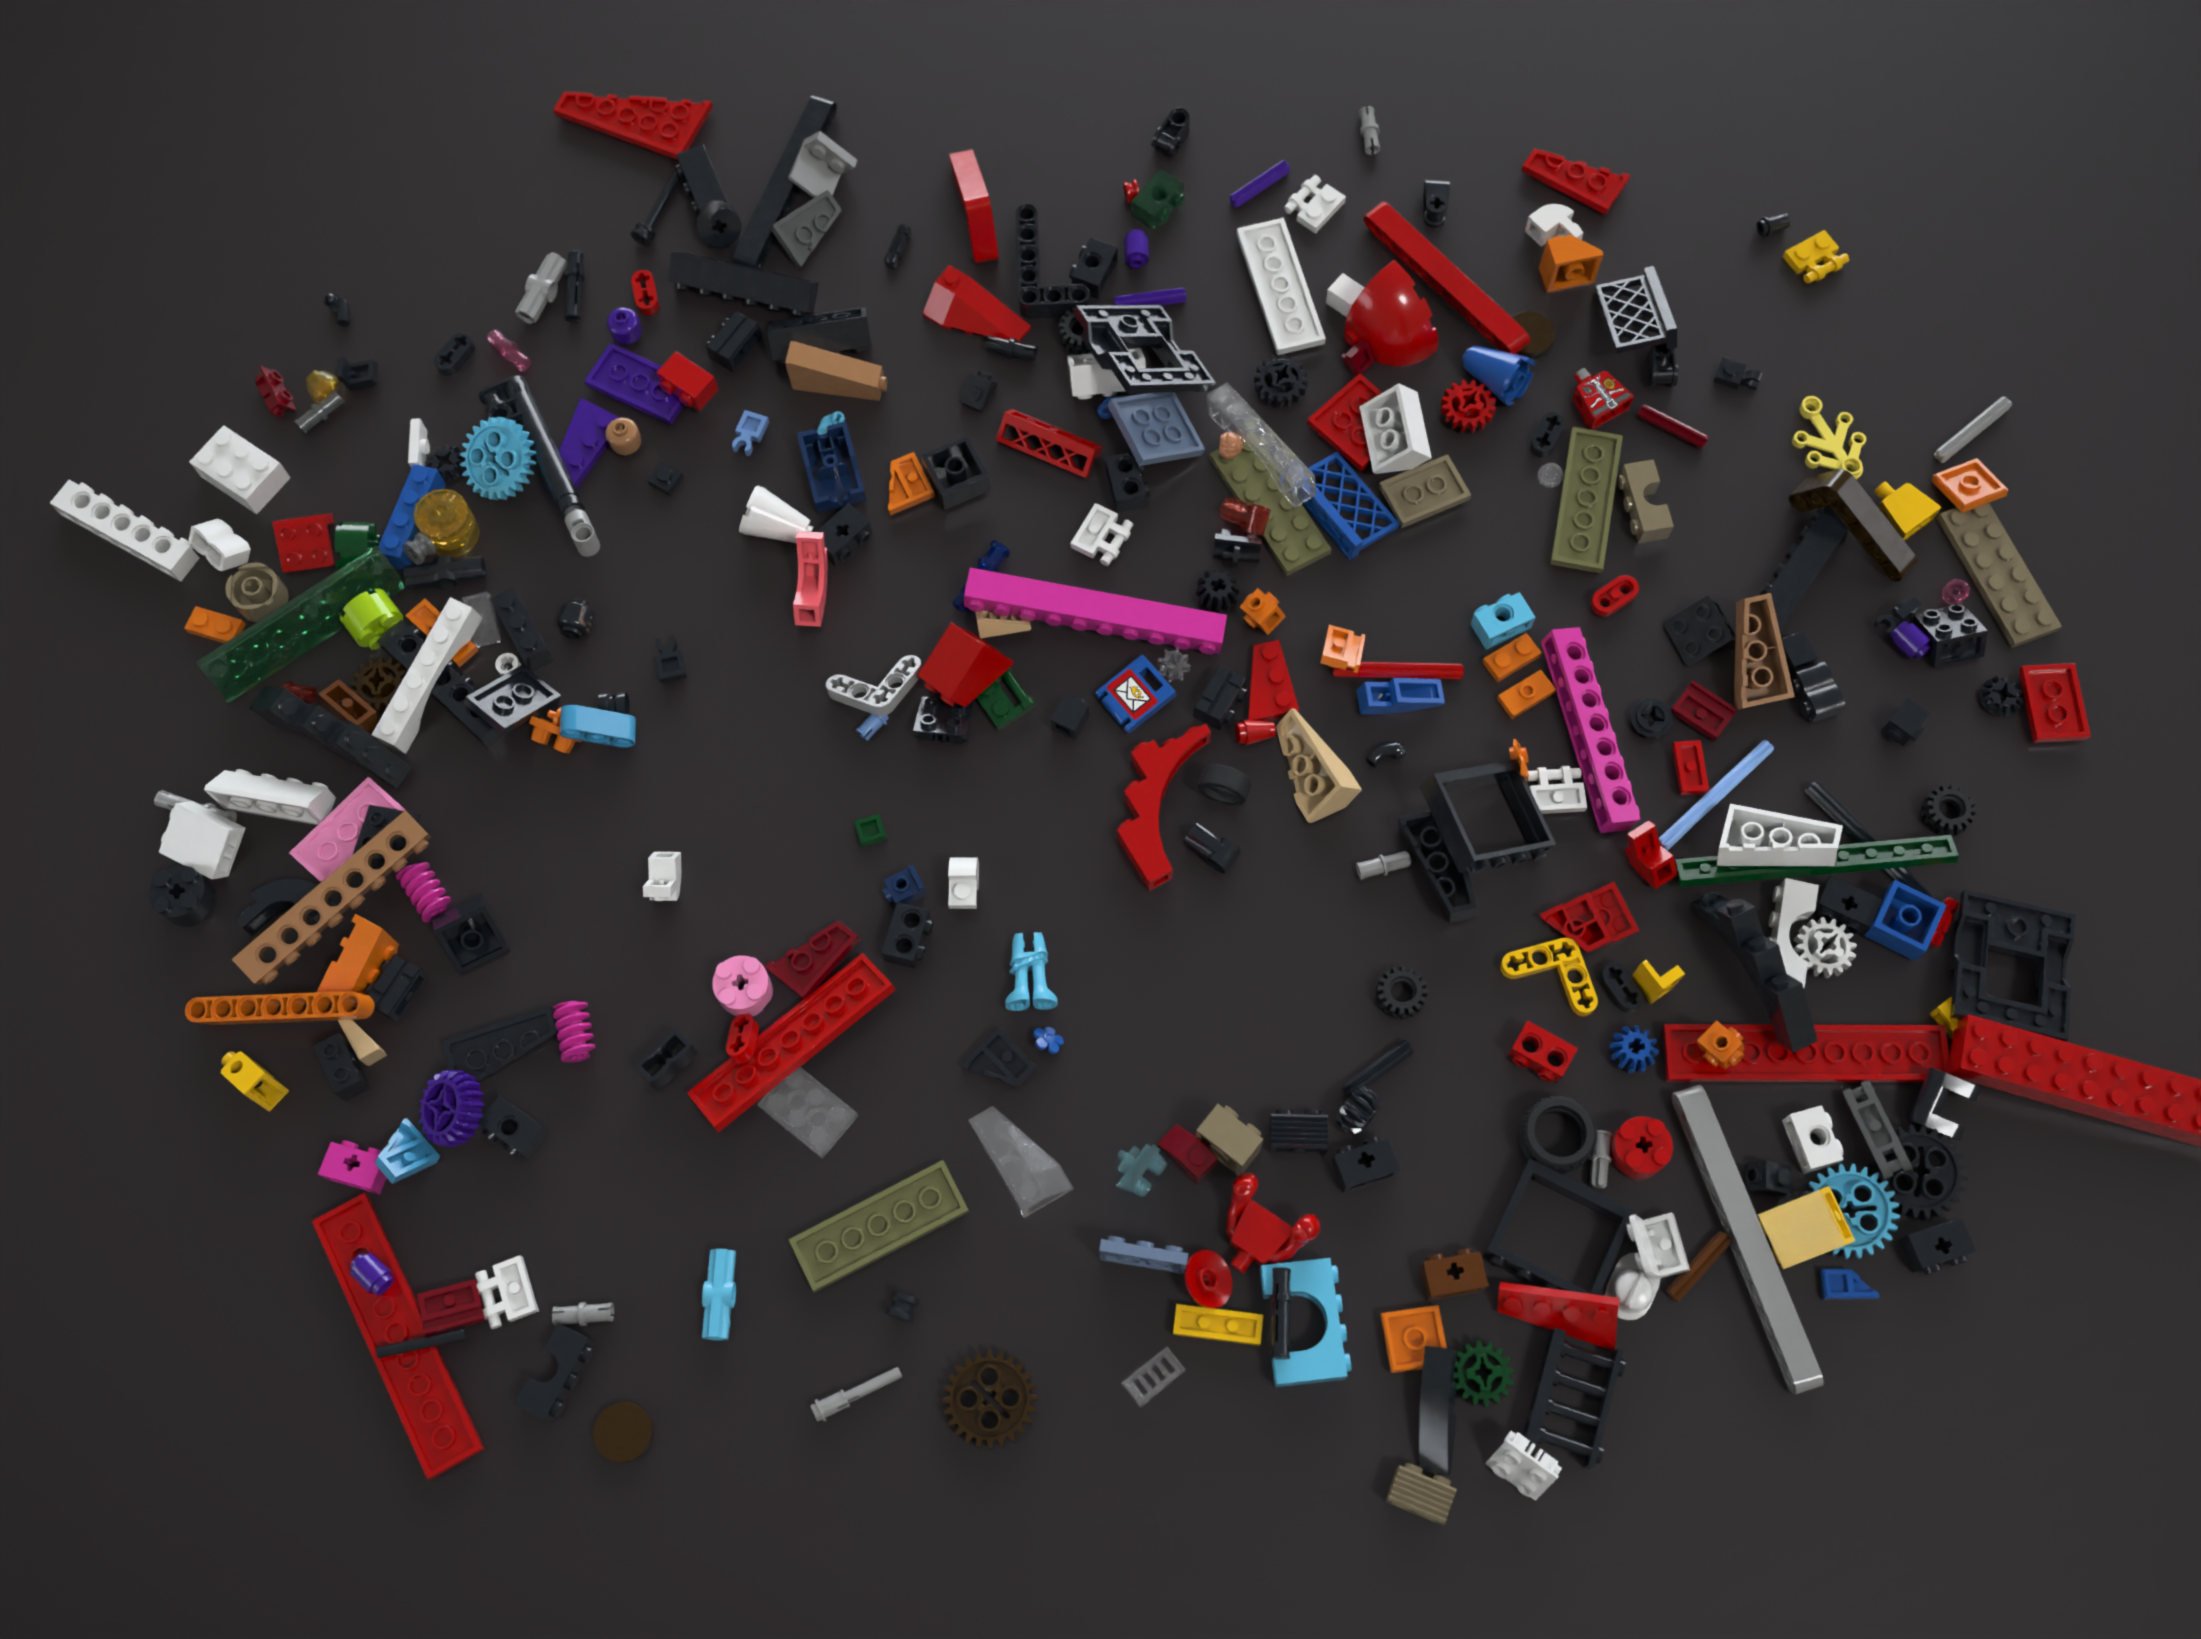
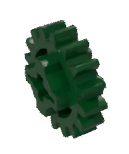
M1476 1341L1474 1349L1469 1344L1463 1346L1465 1354L1457 1351L1456 1358L1459 1362L1455 1363L1456 1372L1454 1373V1380H1457L1456 1391L1460 1389L1463 1391L1460 1399L1463 1401L1469 1396L1471 1398V1406H1475L1481 1400L1483 1407H1488L1489 1399L1494 1404H1498L1500 1402L1498 1394L1504 1397L1508 1396L1509 1392L1505 1386L1514 1385V1381L1509 1379L1508 1375L1513 1374L1515 1370L1506 1366L1511 1360L1510 1357L1503 1359L1500 1356L1503 1351L1502 1348L1493 1351L1492 1342H1488L1485 1348H1483L1481 1342ZM1473 1356V1365L1470 1368L1463 1369L1465 1361ZM1487 1356L1492 1358L1498 1366H1494L1492 1363H1490L1487 1360ZM1480 1367L1483 1372L1488 1373V1376L1483 1381L1481 1376H1476L1475 1374ZM1500 1379L1498 1387L1493 1392H1490L1492 1381ZM1465 1382H1470L1475 1386L1477 1392L1471 1390Z

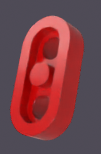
M1628 575L1617 577L1595 592L1591 600L1592 610L1599 616L1606 617L1612 615L1635 599L1639 591L1638 582ZM1620 589H1625L1628 593L1624 594ZM1600 603H1606L1608 607H1603Z

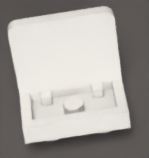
M1672 1212L1645 1220L1637 1215L1629 1216L1630 1224H1627V1230L1631 1241H1636L1639 1252L1635 1253V1258L1640 1270L1644 1269L1646 1274L1655 1279L1690 1271Z

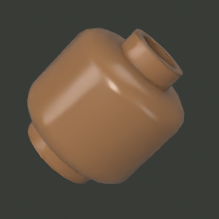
M616 418L606 428L607 441L615 453L630 455L639 449L642 439L634 421L629 418Z

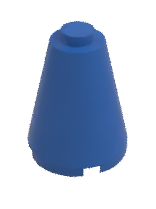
M1476 345L1468 348L1462 356L1463 367L1481 384H1485V387L1491 390L1506 405L1514 404L1511 400L1515 397L1520 399L1532 380L1533 373L1530 372V365L1534 366V361L1529 357Z

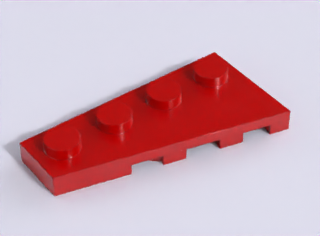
M1535 148L1523 164L1521 170L1529 176L1605 215L1631 176L1622 173V176L1610 173L1611 169L1601 167L1600 170L1588 167L1586 162L1578 160L1577 162H1570L1565 160L1564 156Z
M1500 1282L1499 1313L1549 1330L1558 1328L1566 1331L1567 1336L1615 1351L1619 1309L1618 1297Z

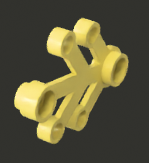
M1815 396L1806 397L1802 401L1799 411L1802 417L1811 420L1823 439L1808 435L1805 431H1798L1792 438L1793 446L1796 448L1810 446L1832 453L1836 458L1824 457L1818 451H1811L1805 458L1807 467L1814 469L1822 466L1832 470H1847L1846 468H1849L1852 472H1848L1856 480L1859 479L1863 472V466L1858 458L1861 448L1866 442V436L1861 432L1852 434L1848 441L1851 449L1847 456L1842 447L1847 430L1853 422L1852 415L1848 412H1842L1838 415L1835 421L1837 429L1834 436L1820 415L1823 406L1821 400ZM1841 419H1845L1848 423L1842 422ZM1797 438H1802L1804 442L1799 441ZM1854 439L1860 440L1861 443L1855 442ZM1810 458H1815L1817 462H1813Z

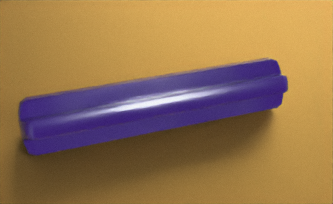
M1285 160L1280 161L1229 196L1230 203L1235 208L1241 206L1290 172V165Z
M1175 288L1115 296L1114 305H1167L1182 303L1186 301L1185 288Z

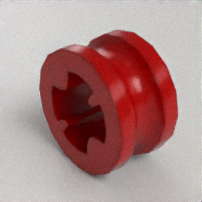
M1134 179L1130 184L1123 182L1127 203L1131 204L1133 200L1141 201L1137 181Z

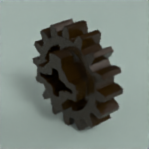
M379 657L377 663L369 659L367 667L360 665L361 673H353L357 681L351 682L350 686L354 689L353 692L373 709L376 708L379 713H383L384 708L388 707L407 672L400 663L396 664L392 658L385 662L382 657ZM388 672L395 674L396 677L389 675ZM368 692L369 695H373V698L366 696L365 693Z

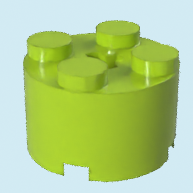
M374 589L377 593L371 595L367 591L359 594L343 608L345 612L344 617L340 615V621L358 645L370 647L371 650L380 648L381 645L377 640L397 622L403 621L402 613L382 589Z

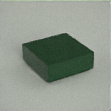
M879 813L854 821L862 848L887 841Z

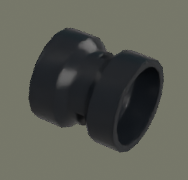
M600 692L598 696V709L629 715V695L627 692H618L615 696L609 692Z

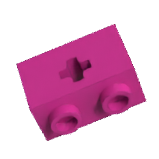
M342 1140L341 1144L330 1142L318 1175L329 1181L380 1195L387 1177L375 1165V1162L382 1151L374 1148H368L367 1152L358 1149L359 1145ZM354 1164H360V1165H359V1168H358V1167H353V1165H354Z

